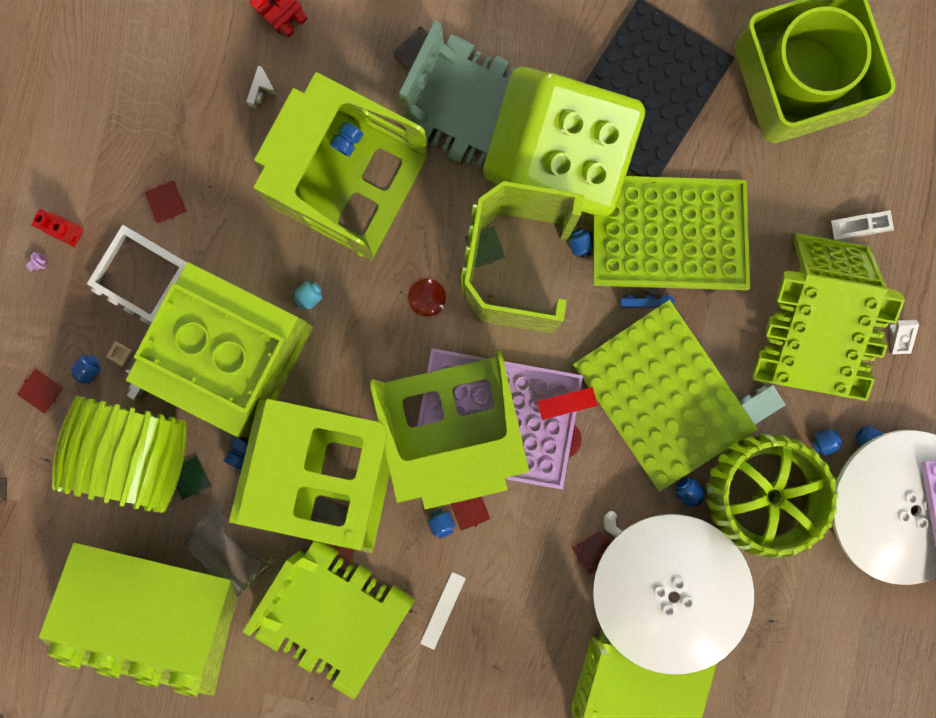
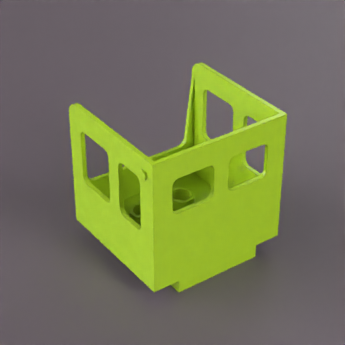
M315 72L305 93L295 88L292 89L254 161L262 169V172L253 188L272 209L356 252L358 256L373 261L429 156L425 130L414 122ZM370 112L379 114L381 116L390 118L398 122L406 128V131ZM343 121L352 124L364 133L360 142L354 143L355 150L350 157L343 155L329 145L334 134H339L338 129ZM375 123H377V124H379V125H381V126H383V127H385V128H387V129H389V130H391V131L397 133L398 135H396V134H394V133H392V132H390V131H388V130H386V129H384V128H382V127L376 125ZM378 149H383L402 160L398 173L390 188L386 191L380 190L362 179L369 162ZM354 193H359L378 204V210L364 235H358L339 225V218Z
M186 262L176 284L172 282L134 356L136 361L126 381L236 437H247L251 433L258 400L266 401L269 397L271 400H277L314 327L308 324L306 320L298 318Z
M497 350V357L386 383L375 379L370 380L378 422L383 424L387 430L385 452L397 503L422 497L424 509L503 492L508 490L506 477L530 472L501 350ZM480 380L489 381L494 399V407L491 410L474 414L459 415L453 395L454 387ZM428 392H438L444 412L443 420L413 428L408 426L403 400L407 397Z
M266 399V401L258 400L229 522L373 553L390 477L385 452L386 428L379 422L271 399ZM330 443L362 448L356 477L353 480L321 474L327 447ZM322 495L350 501L346 522L343 526L338 527L311 521L315 499L318 496Z

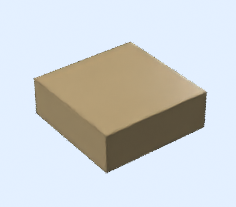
M115 341L106 358L124 367L134 350Z

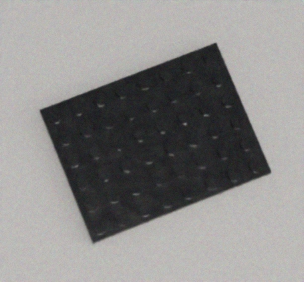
M644 0L636 1L585 83L637 99L644 105L645 117L628 170L639 177H659L735 57Z

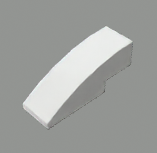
M891 210L831 221L834 240L894 231Z

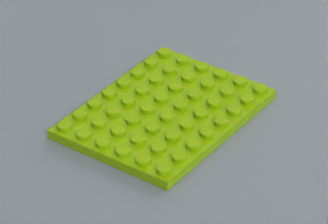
M626 176L615 210L605 217L593 215V286L749 290L747 180Z
M668 300L573 364L579 374L583 375V380L589 388L593 387L597 401L659 492L722 453L732 444L739 442L758 430L671 300Z

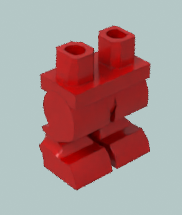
M251 0L249 2L251 8L257 14H260L278 34L282 33L287 38L295 32L290 25L293 20L300 26L308 20L302 6L296 0H271L276 5H271L269 0Z
M41 208L36 213L31 226L74 248L83 233L81 226L69 220L65 221V218Z

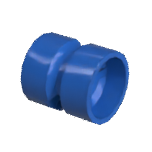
M343 121L338 129L339 134H334L329 145L343 155L350 157L355 150L354 143L360 142L364 133L352 124Z
M235 436L231 444L232 450L227 451L223 461L242 470L248 441Z

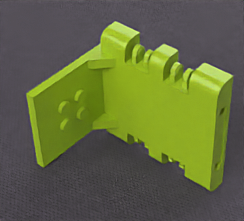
M795 233L793 242L800 263V272L785 271L776 296L777 302H779L778 306L781 309L790 311V313L777 311L775 316L769 318L765 331L766 337H768L767 340L779 346L766 345L764 350L759 351L752 372V379L867 401L875 377L870 371L872 366L861 360L874 361L876 357H884L888 347L886 340L883 338L885 333L874 328V326L885 328L888 326V323L896 324L905 299L900 292L887 289L870 246Z
M314 541L307 553L300 550L286 560L244 628L243 633L250 636L261 626L255 639L276 652L287 637L289 641L283 649L285 653L291 649L293 642L300 645L293 656L296 660L303 649L307 650L298 666L311 673L320 658L322 662L316 670L320 674L326 662L333 667L329 670L326 678L330 680L336 669L340 670L332 687L354 700L414 603L415 597L393 584L384 601L380 598L387 586L383 584L378 590L377 596L371 594L370 591L375 586L376 579L373 578L367 589H363L373 571L360 564L350 580L347 579L354 566L350 564L342 576L337 572L343 564L342 558H339L333 569L330 568L339 550L329 544Z
M601 628L599 637L591 635L570 709L572 717L702 718L717 663L703 670L687 674L654 672L633 663L623 656L611 644Z

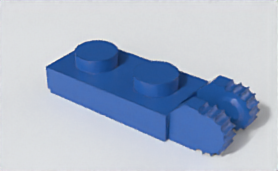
M624 295V298L619 300V307L658 308L668 300H671L673 304H675V301L670 295H663L660 299H655L653 295H645L643 299H636L635 295Z

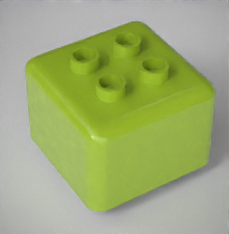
M796 0L760 11L753 15L734 44V51L762 135L770 143H780L863 117L890 97L895 90V80L868 0Z
M524 66L518 67L511 73L484 163V176L487 180L497 185L507 181L584 194L581 212L600 217L608 216L615 210L645 117L644 105L637 99L555 73Z

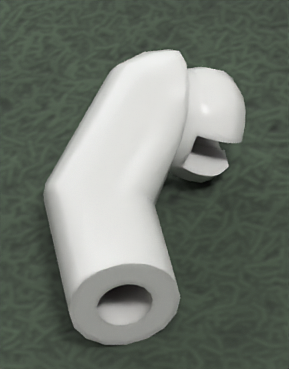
M609 511L604 516V528L616 538L622 530L616 527L617 514L614 511Z

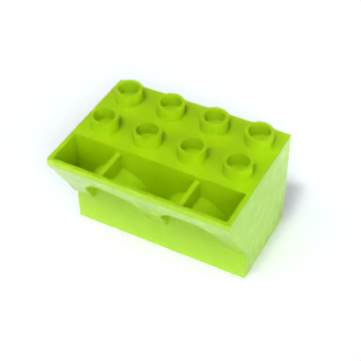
M73 542L39 638L49 646L47 655L56 658V663L66 667L80 669L81 665L96 668V673L111 678H119L120 674L135 677L134 682L149 687L158 688L159 683L174 687V692L186 696L197 697L198 693L214 696L228 630L238 598L232 581L229 579Z

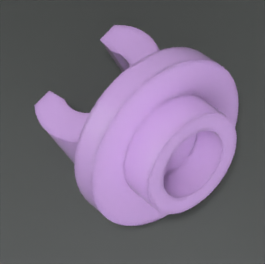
M36 252L30 255L31 261L26 264L30 272L34 269L36 271L40 268L45 269L48 266L47 258L43 254Z

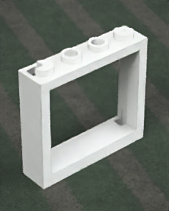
M122 225L87 284L92 287V292L100 296L103 293L108 296L107 300L114 305L120 303L125 306L124 311L131 315H134V313L140 315V320L150 325L172 282L176 284L186 262ZM127 236L179 267L151 314L98 284Z

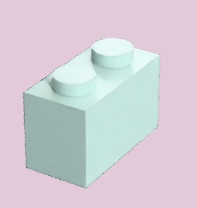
M766 384L756 390L757 394L752 397L747 395L740 400L741 405L754 424L785 406L773 385L767 387Z

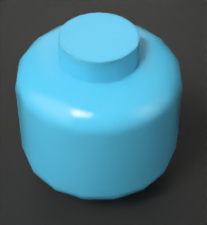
M305 281L294 291V301L302 309H312L322 299V288L316 282Z

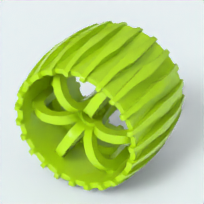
M76 396L67 412L57 439L52 468V489L61 492L63 489L65 494H69L73 490L74 496L77 497L85 493L88 494V499L94 500V497L98 496L104 498V503H108L109 499L119 501V506H124L125 502L133 504V509H138L141 505L144 506L145 511L153 509L154 512L163 513L173 496L181 474L186 449L187 422L181 419L176 420L174 417H169L167 421L162 414H158L157 418H155L154 415H151L150 411H145L144 415H142L138 411L134 413L135 408L133 407L130 408L129 412L125 408L120 409V404H115L113 408L112 405L107 406L106 401L95 402V399L92 398L87 399L86 397Z
M759 434L755 438L752 436L746 437L739 444L734 443L729 446L725 454H720L716 459L717 463L714 468H711L709 472L710 478L708 483H706L708 496L706 504L711 510L709 513L710 517L727 539H731L735 546L747 553L767 558L794 556L798 552L807 551L812 548L813 544L821 541L824 538L823 535L833 525L832 521L838 510L836 508L837 498H839L835 486L836 480L829 471L828 464L819 458V454L797 439H789L787 436L778 434L774 436ZM761 454L780 455V471L776 480L769 483L745 461ZM791 461L803 471L807 484L793 488H784L789 477ZM741 470L760 487L757 489L756 494L752 495V501L733 505L729 503L728 497L730 483L735 471ZM808 494L809 498L805 513L803 514L787 499ZM765 507L769 512L768 524L763 536L746 530L734 517V514ZM780 509L795 518L798 524L791 530L775 536Z

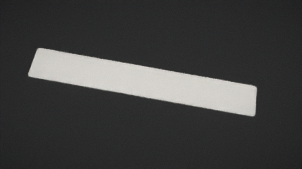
M454 572L451 573L421 640L422 645L433 650L435 649L465 582V577Z

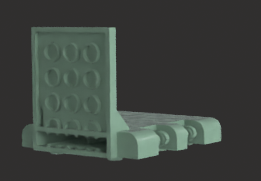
M434 21L399 92L404 118L425 130L427 146L434 132L436 135L431 144L434 147L438 145L441 136L447 138L442 147L444 152L448 150L451 142L454 141L448 154V160L461 165L468 149L471 150L466 159L467 163L473 160L475 152L481 154L476 166L481 168L489 150L510 75L515 68L511 67L505 78L504 75L510 65V61L497 55L488 70L492 57L487 56L483 66L477 64L481 57L480 51H477L472 61H469L475 50V45L451 34L445 45L443 42L442 24Z

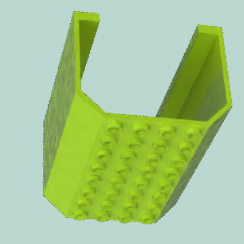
M503 181L480 197L478 204L473 205L472 225H470L468 235L469 245L466 247L465 267L462 270L461 284L462 295H465L466 302L481 322L551 334L561 325L564 320L567 300L558 299L548 314L488 305L483 302L472 286L482 227L502 214L562 224L560 239L568 240L581 216L584 194Z

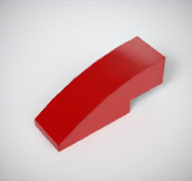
M593 387L537 401L541 420L598 406Z

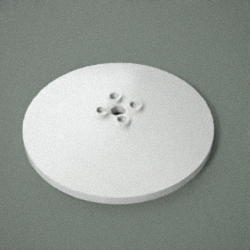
M899 430L875 437L861 446L849 458L836 480L835 486L839 496L836 506L838 510L832 521L836 538L842 550L853 564L868 575L881 581L899 585H912L936 578V547L921 462L936 460V435L917 430ZM917 505L918 512L912 515L911 508Z
M665 514L640 520L614 538L603 553L598 564L594 580L593 597L596 615L603 632L611 644L623 656L633 663L654 672L687 674L716 664L737 646L751 620L754 606V587L751 572L742 553L731 539H727L721 530L698 518L680 514ZM670 592H678L680 595L679 600L676 602L670 601L668 599Z

